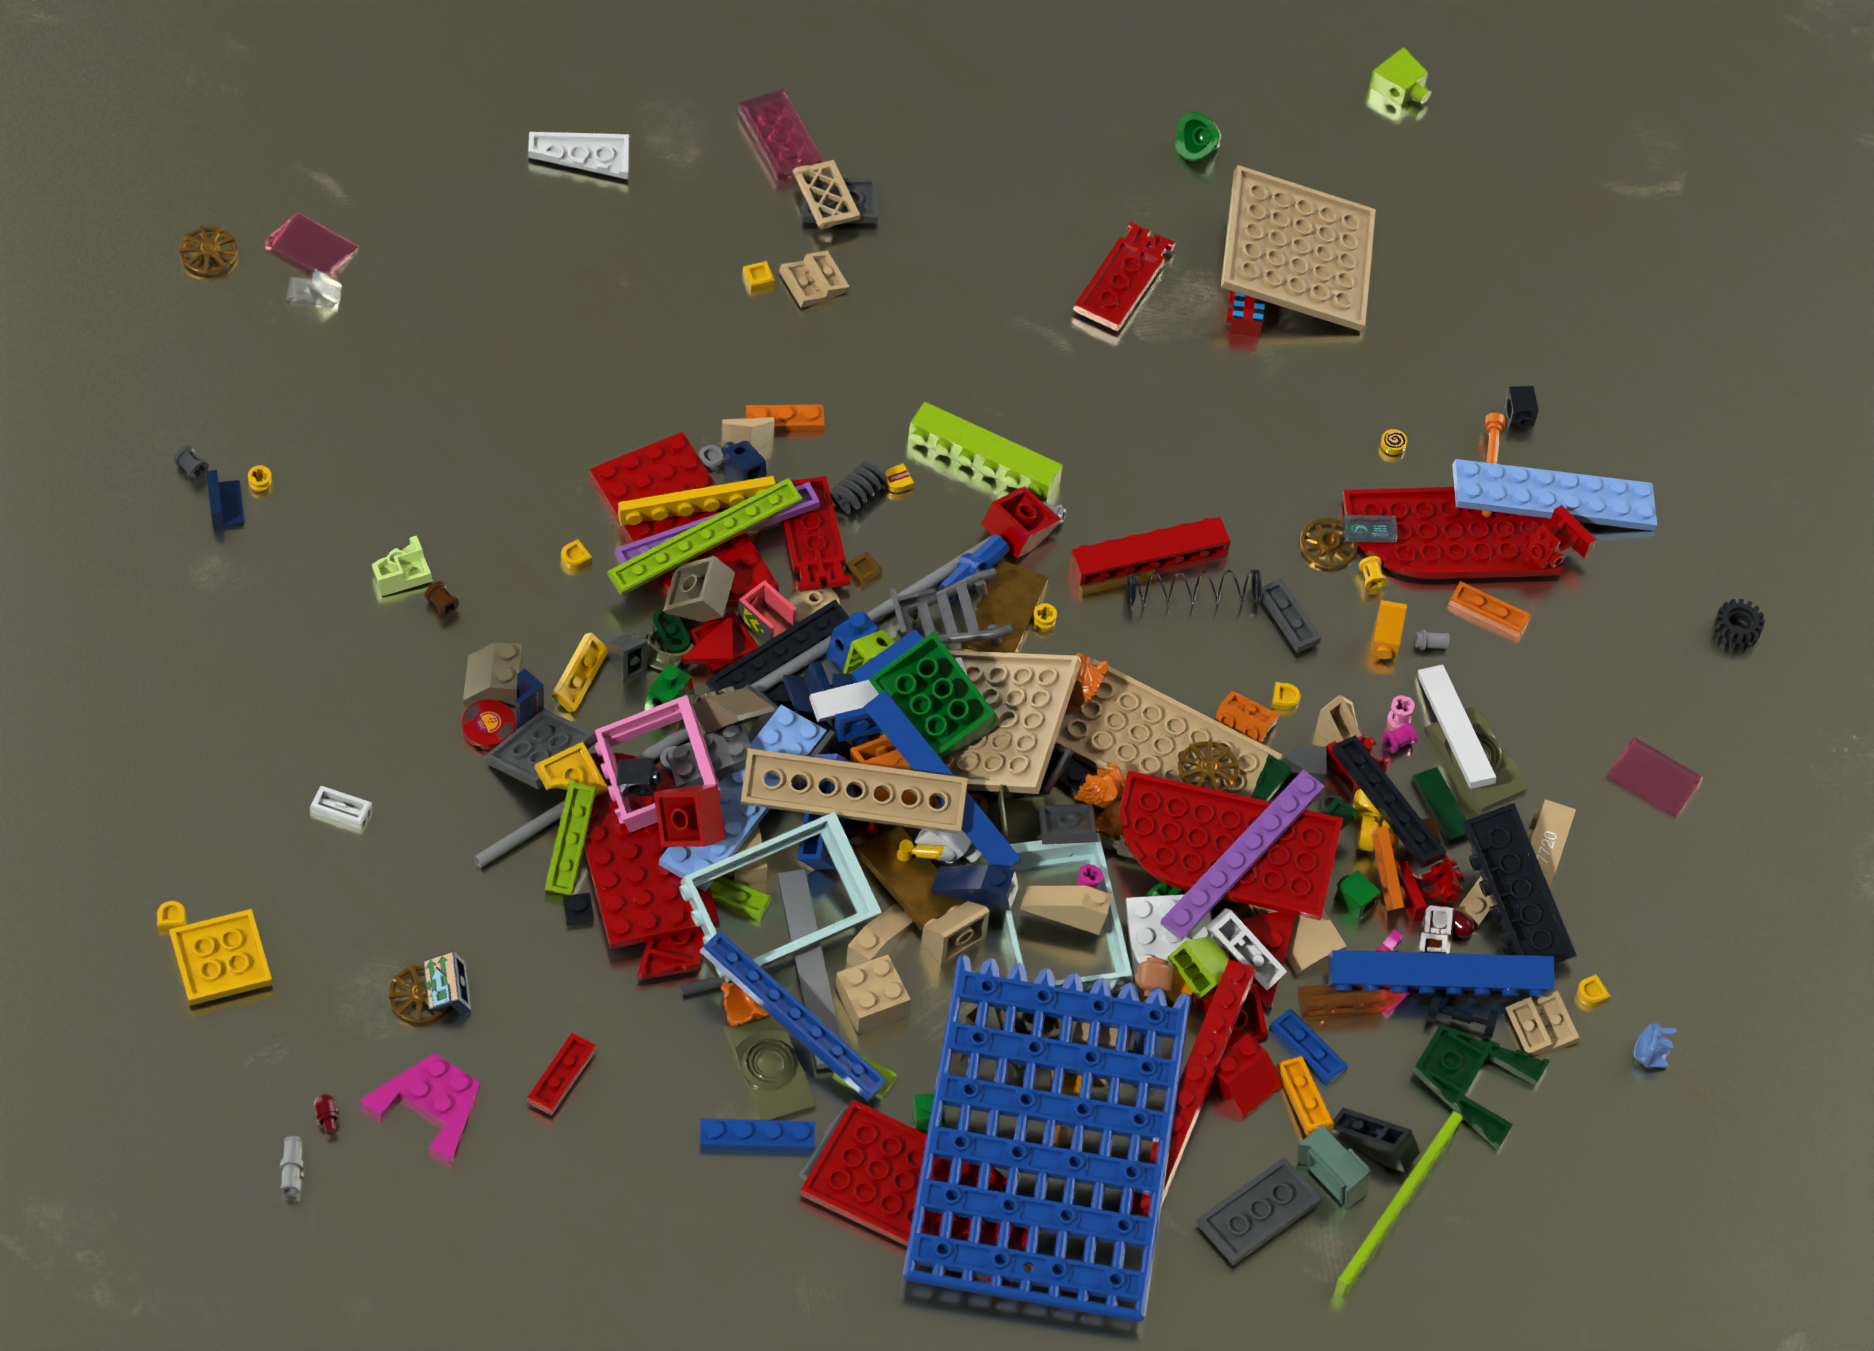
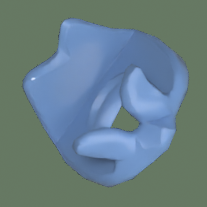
M1657 1022L1649 1024L1637 1039L1634 1048L1635 1060L1642 1063L1646 1068H1667L1666 1056L1670 1050H1673L1674 1046L1669 1039L1662 1037V1035H1673L1677 1032V1029L1662 1028Z

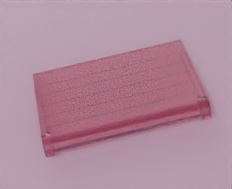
M298 212L270 235L265 242L266 246L276 249L322 275L327 280L358 249V246Z
M1632 737L1606 776L1608 779L1675 818L1703 779V776L1635 737Z

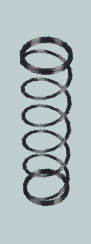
M1253 569L1249 572L1241 596L1236 576L1231 570H1227L1222 577L1217 598L1212 578L1204 570L1198 576L1192 598L1188 580L1184 573L1179 571L1173 578L1168 599L1161 576L1154 572L1148 580L1143 601L1138 580L1133 573L1129 572L1126 583L1127 601L1129 606L1135 605L1137 585L1140 600L1144 606L1151 579L1156 574L1160 579L1166 604L1169 605L1176 577L1178 574H1182L1187 585L1191 604L1193 605L1200 578L1203 573H1206L1211 582L1215 602L1218 604L1225 576L1227 573H1231L1237 586L1240 602L1243 603L1248 579L1252 573V597L1255 603H1259L1262 596L1261 573L1258 569Z

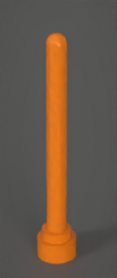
M1490 413L1485 418V429L1489 434L1486 463L1497 464L1499 435L1505 430L1506 417L1501 413ZM1482 510V515L1484 517H1490L1492 515V511Z

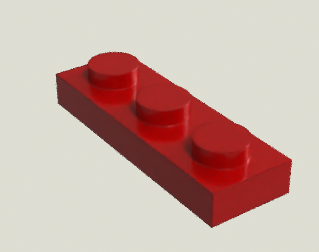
M571 1033L528 1095L527 1103L552 1116L596 1052V1045Z

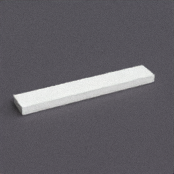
M955 658V660L958 662V664L961 666V668L967 675L962 658ZM866 680L813 693L809 696L817 722L835 718V714L863 708V706L878 696L879 693L870 681Z
M1444 665L1418 670L1417 677L1469 788L1473 789L1495 784L1496 775Z

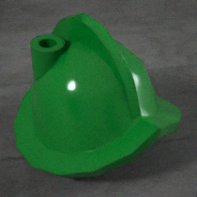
M1188 112L1178 120L1176 126V147L1179 154L1186 160L1193 162L1203 160L1220 147L1219 141L1222 135L1218 126L1210 117L1201 112Z

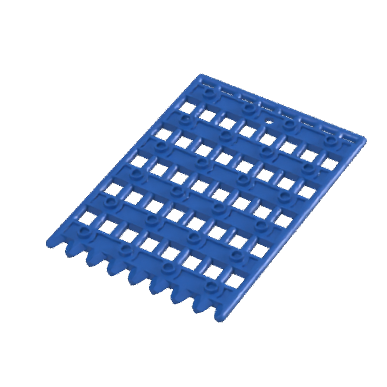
M960 955L955 969L903 1278L916 1283L1139 1322L1144 1320L1191 1004L1190 995L1186 993L1179 995L1174 1006L1167 1007L1165 993L1158 987L1150 992L1144 1003L1139 1001L1136 986L1133 983H1127L1122 987L1117 998L1111 996L1110 985L1105 978L1096 980L1090 992L1087 993L1084 992L1082 979L1077 973L1070 974L1062 987L1058 988L1055 984L1054 974L1049 968L1041 970L1034 983H1030L1027 979L1026 969L1020 963L1011 967L1006 978H1001L998 964L994 959H987L982 964L978 973H972L969 957L967 955ZM961 1002L978 1004L975 1026L958 1023ZM989 1006L1006 1009L1003 1030L986 1028ZM1017 1011L1034 1014L1031 1035L1014 1033ZM1045 1016L1062 1019L1059 1040L1042 1037ZM1073 1021L1090 1024L1087 1045L1070 1042ZM1101 1026L1118 1029L1115 1050L1098 1047ZM1129 1031L1146 1034L1143 1055L1126 1052ZM1157 1036L1174 1039L1171 1060L1154 1057ZM953 1053L969 1056L966 1077L949 1074ZM981 1058L997 1061L994 1082L977 1079ZM1009 1063L1026 1066L1022 1087L1005 1084ZM1037 1068L1054 1071L1051 1092L1034 1089ZM1065 1073L1082 1076L1079 1097L1062 1094ZM1093 1078L1110 1080L1107 1102L1090 1099ZM1121 1083L1138 1085L1135 1107L1118 1104ZM1149 1087L1166 1090L1163 1112L1146 1109ZM944 1105L961 1108L957 1130L940 1127ZM972 1110L989 1113L985 1135L968 1132ZM1000 1115L1017 1118L1014 1140L997 1137ZM1028 1120L1045 1123L1042 1145L1025 1142ZM1057 1125L1074 1128L1071 1149L1053 1147ZM1085 1130L1102 1133L1099 1155L1082 1152ZM1113 1135L1130 1137L1127 1159L1110 1157ZM1142 1140L1159 1143L1156 1165L1138 1162ZM934 1158L952 1160L948 1183L931 1180ZM963 1163L980 1165L976 1188L959 1185ZM991 1168L1009 1170L1005 1193L988 1190ZM1020 1173L1037 1175L1034 1198L1016 1195ZM1048 1177L1066 1180L1062 1203L1045 1200ZM1077 1183L1094 1185L1091 1208L1074 1205ZM1105 1187L1123 1190L1119 1213L1102 1210ZM1134 1193L1151 1195L1148 1218L1131 1215ZM925 1211L943 1214L939 1236L922 1234ZM954 1216L971 1219L968 1241L950 1238ZM983 1221L1000 1224L996 1246L979 1244ZM1011 1226L1028 1229L1025 1251L1008 1249ZM1040 1231L1057 1234L1054 1257L1036 1254ZM1069 1236L1086 1239L1083 1261L1065 1259ZM1097 1241L1114 1244L1111 1267L1094 1264ZM1126 1246L1143 1249L1140 1272L1123 1269ZM1031 1264L1034 1270L1027 1273L1023 1270V1266ZM916 1265L933 1267V1273L916 1271ZM945 1270L961 1272L962 1278L945 1276ZM974 1275L990 1277L991 1282L973 1281ZM1002 1281L1018 1282L1020 1286L1019 1288L1002 1286ZM1031 1285L1049 1288L1048 1294L1031 1291ZM1060 1290L1077 1293V1299L1059 1296ZM1089 1295L1106 1298V1304L1088 1301ZM1118 1300L1135 1303V1308L1117 1306Z

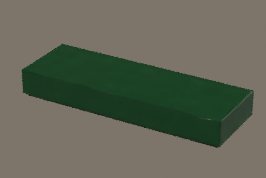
M1435 767L1413 775L1412 781L1433 818H1436L1438 828L1447 844L1449 845L1468 838L1462 825L1463 821L1467 819L1439 769Z

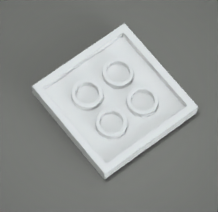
M1184 895L1126 898L1125 906L1133 981H1135L1138 965L1146 961L1148 957L1164 959L1168 961V965L1171 968H1175L1168 959V956L1181 944L1192 939L1208 936L1213 938V935L1206 928L1211 922V913L1209 912L1181 941L1160 923L1161 919Z

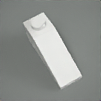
M1225 908L1206 926L1208 931L1238 962L1255 967L1257 972L1254 979L1265 990L1272 987L1287 972L1231 910Z

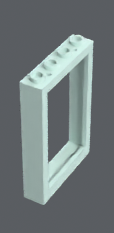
M835 812L683 877L679 889L683 899L686 902L689 901L693 908L691 916L697 927L701 926L704 932V945L717 932L696 887L818 834L821 835L857 914L752 960L763 968L870 921L881 914L880 907ZM715 966V969L720 978L724 977L726 983L732 981L719 968Z
M1097 833V842L1042 844V840L1010 844L1021 858V861L1010 870L1017 872L1089 862V864L1097 866L1103 873V879L1096 886L1097 889L1113 894L1099 833ZM1112 895L1109 910L1104 921V929L1115 973L1080 977L1083 990L1087 993L1090 992L1095 981L1100 978H1105L1108 981L1110 990L1113 993H1120L1122 987L1127 983H1131L1132 971L1114 895ZM1012 907L1011 910L1000 908L1012 966L1020 963L1025 967ZM1066 979L1055 980L1056 987L1061 988Z

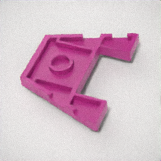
M433 1053L360 1100V1106L379 1119H382L399 1098L444 1126L429 1145V1151L451 1164L455 1157L458 1143H460L466 1121L469 1119L478 1095L480 1082Z

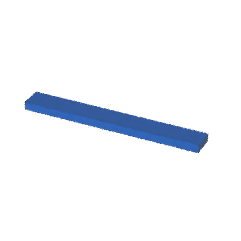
M885 690L863 706L864 710L914 771L954 776ZM966 791L961 830L989 865L1011 869L1021 861L1020 856ZM935 796L939 803L944 806V800L940 796Z
M721 931L701 948L700 952L867 1102L887 1083L888 1080Z

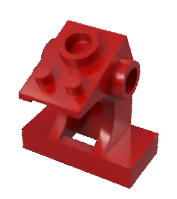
M1560 505L1554 509L1549 525L1553 529L1549 531L1546 528L1547 526L1542 523L1537 532L1529 538V545L1525 550L1542 569L1550 566L1554 568L1574 551L1583 559L1592 555L1597 539Z
M1447 855L1442 862L1431 867V872L1421 875L1414 874L1407 861L1399 863V884L1405 890L1406 901L1404 904L1413 923L1423 920L1427 905L1442 902L1451 903L1458 900L1460 895L1465 893L1461 886V883L1465 882L1459 866L1453 868L1457 865L1455 859L1449 860ZM1435 884L1438 889L1434 892L1424 893L1422 887Z

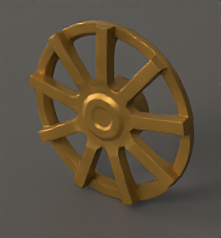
M202 225L198 229L184 235L179 248L180 257L184 264L194 271L214 273L227 268L234 261L237 255V243L235 237L223 230L222 227H203ZM205 232H214V235L211 239H208ZM201 233L203 241L197 240L194 236ZM220 234L226 237V239L216 242ZM188 241L197 245V247L185 248ZM231 243L233 250L219 247ZM198 252L187 261L185 253ZM219 253L230 255L231 258L225 263L219 257ZM200 258L204 260L203 269L193 266ZM216 260L220 267L208 269L209 261Z
M1332 518L1317 519L1309 523L1303 529L1300 536L1301 552L1304 553L1313 565L1317 564L1329 567L1330 569L1351 563L1358 551L1357 542L1353 540L1354 544L1340 543L1341 540L1347 538V533L1345 532L1341 535L1335 533L1337 524L1346 528V523ZM1332 522L1331 530L1324 532L1320 523ZM1315 525L1320 537L1309 533L1308 530ZM1305 537L1318 543L1305 545ZM1339 548L1350 549L1353 551L1349 556H1347L1342 551H1340ZM1320 549L1315 557L1309 552V550ZM1324 553L1328 554L1329 562L1320 560ZM1333 553H1336L1343 560L1334 562Z
M1213 740L1189 744V747L1182 752L1179 758L1178 771L1184 783L1191 784L1187 777L1198 773L1200 779L1196 786H1202L1204 780H1211L1214 790L1224 792L1237 780L1239 762L1229 747L1213 742ZM1208 747L1207 756H1203L1198 748ZM1212 748L1222 751L1215 758L1212 757ZM1193 751L1199 758V761L1186 758V756ZM1226 755L1232 761V763H1219ZM1183 763L1195 765L1197 768L1183 772ZM1220 769H1234L1233 777H1230ZM1217 775L1225 779L1228 784L1219 788L1216 781Z
M409 965V968L395 975L390 984L389 1001L392 1008L401 1017L415 1022L430 1021L439 1017L448 1007L433 1011L435 1014L422 1017V1006L428 1004L425 978L422 982L419 981L416 972L424 971V966ZM411 973L414 980V984H411L403 980L402 978ZM397 983L409 989V991L394 992ZM401 997L410 998L400 1008L397 1007L394 1000ZM412 1004L417 1006L416 1017L404 1013Z

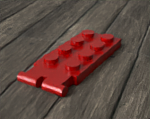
M1130 222L1127 227L1129 233L1126 238L1120 237L1074 304L1073 311L1116 331L1120 330L1164 264L1165 257L1163 255L1167 250L1172 251L1176 242L1155 233L1153 238L1149 237L1150 230L1133 222Z
M827 476L791 480L795 487L809 482L820 501V508L782 521L793 573L799 572L801 580L797 581V591L821 589V582H826L827 588L851 585L850 576L843 573L842 566L846 565V558Z

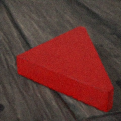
M728 617L683 656V664H733L732 617Z

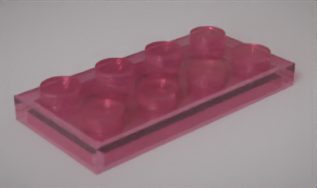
M783 89L738 103L740 115L777 180L793 176L792 171L797 167L823 162V158Z

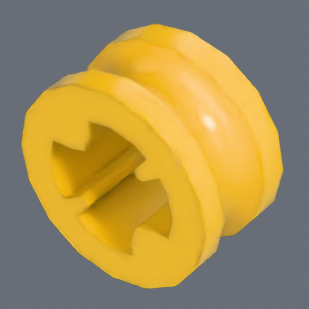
M262 465L252 467L248 472L249 486L256 491L268 489L272 484L270 469ZM258 475L264 476V479L262 478V482L256 481Z
M1047 603L1037 605L1033 611L1034 626L1041 630H1049L1055 626L1057 618L1055 607ZM1043 614L1048 615L1047 620L1041 619Z

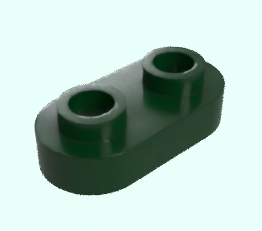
M664 608L658 609L653 615L652 625L665 652L674 654L686 651L690 646V637L681 618L666 614L663 611ZM663 623H668V624H670V625L664 626V625H662V624H663Z

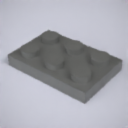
M804 177L805 182L809 185L814 178ZM843 178L860 213L859 220L846 223H878L877 178ZM817 179L814 187L826 191L830 184ZM833 186L830 193L842 197L838 188ZM811 192L815 202L819 203L823 196ZM802 193L803 223H817ZM826 198L822 205L835 210L839 202ZM842 204L839 212L847 213L849 210L846 205ZM819 210L823 218L831 216V214Z
M743 721L703 736L717 779L746 767L748 748L752 749ZM691 742L667 751L677 788L704 784Z

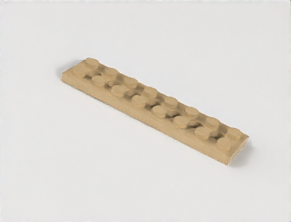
M748 748L740 804L824 816L835 812L839 818L960 834L968 778ZM773 773L779 777L780 782L776 786H768L764 782V777L767 774ZM797 777L804 778L807 782V787L803 790H796L792 787V780ZM830 781L835 789L830 794H824L819 789L820 783ZM850 785H858L862 789V794L859 797L853 798L847 794L846 789ZM883 788L889 792L890 797L886 801H878L874 797V792L877 789ZM906 792L914 793L917 797V802L913 805H906L903 803L901 796ZM933 796H940L945 804L940 809H934L930 806L929 799Z

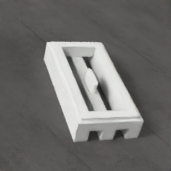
M320 786L310 806V812L362 829L363 822L368 817V811L370 812L372 809V802ZM322 796L327 797V798H330V799H333V800H336V801H339V802H336V803H335V802H332V801L323 799ZM345 804H348V805H351V806L360 808V809H362V810L359 811V810H356V809L347 807Z

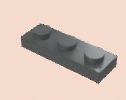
M1279 579L1262 586L1261 600L1295 651L1299 653L1320 644V635L1283 580Z

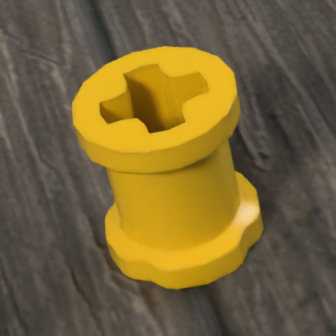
M1377 556L1364 558L1358 564L1359 570L1363 572L1365 577V589L1369 591L1379 590L1387 585V577L1383 575L1381 570V558Z

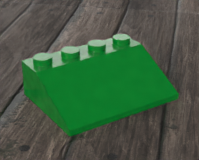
M934 631L868 679L879 694L884 690L888 693L939 758L980 739L1001 723L996 713Z

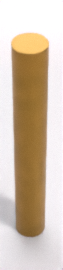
M1156 569L1133 574L1136 576L1138 583L1148 581L1151 574L1156 572ZM1127 575L1080 585V593L1083 596L1126 586ZM1153 575L1151 580L1157 579V575Z

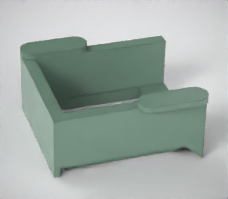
M1323 1125L1319 1126L1298 1144V1164L1307 1165V1168L1341 1204L1345 1202L1346 1211L1368 1193V1177L1371 1170L1353 1150H1346Z

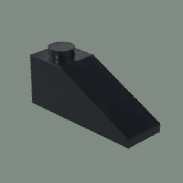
M1344 1107L1333 1119V1129L1329 1130L1381 1165L1402 1172H1406L1420 1154L1411 1129Z

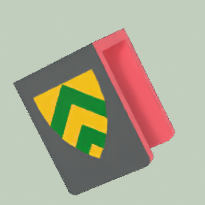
M765 580L739 599V619L764 643L774 638V626L756 610L760 606L765 605L789 628L796 624V607ZM754 597H756L755 601L752 604H749L750 601Z

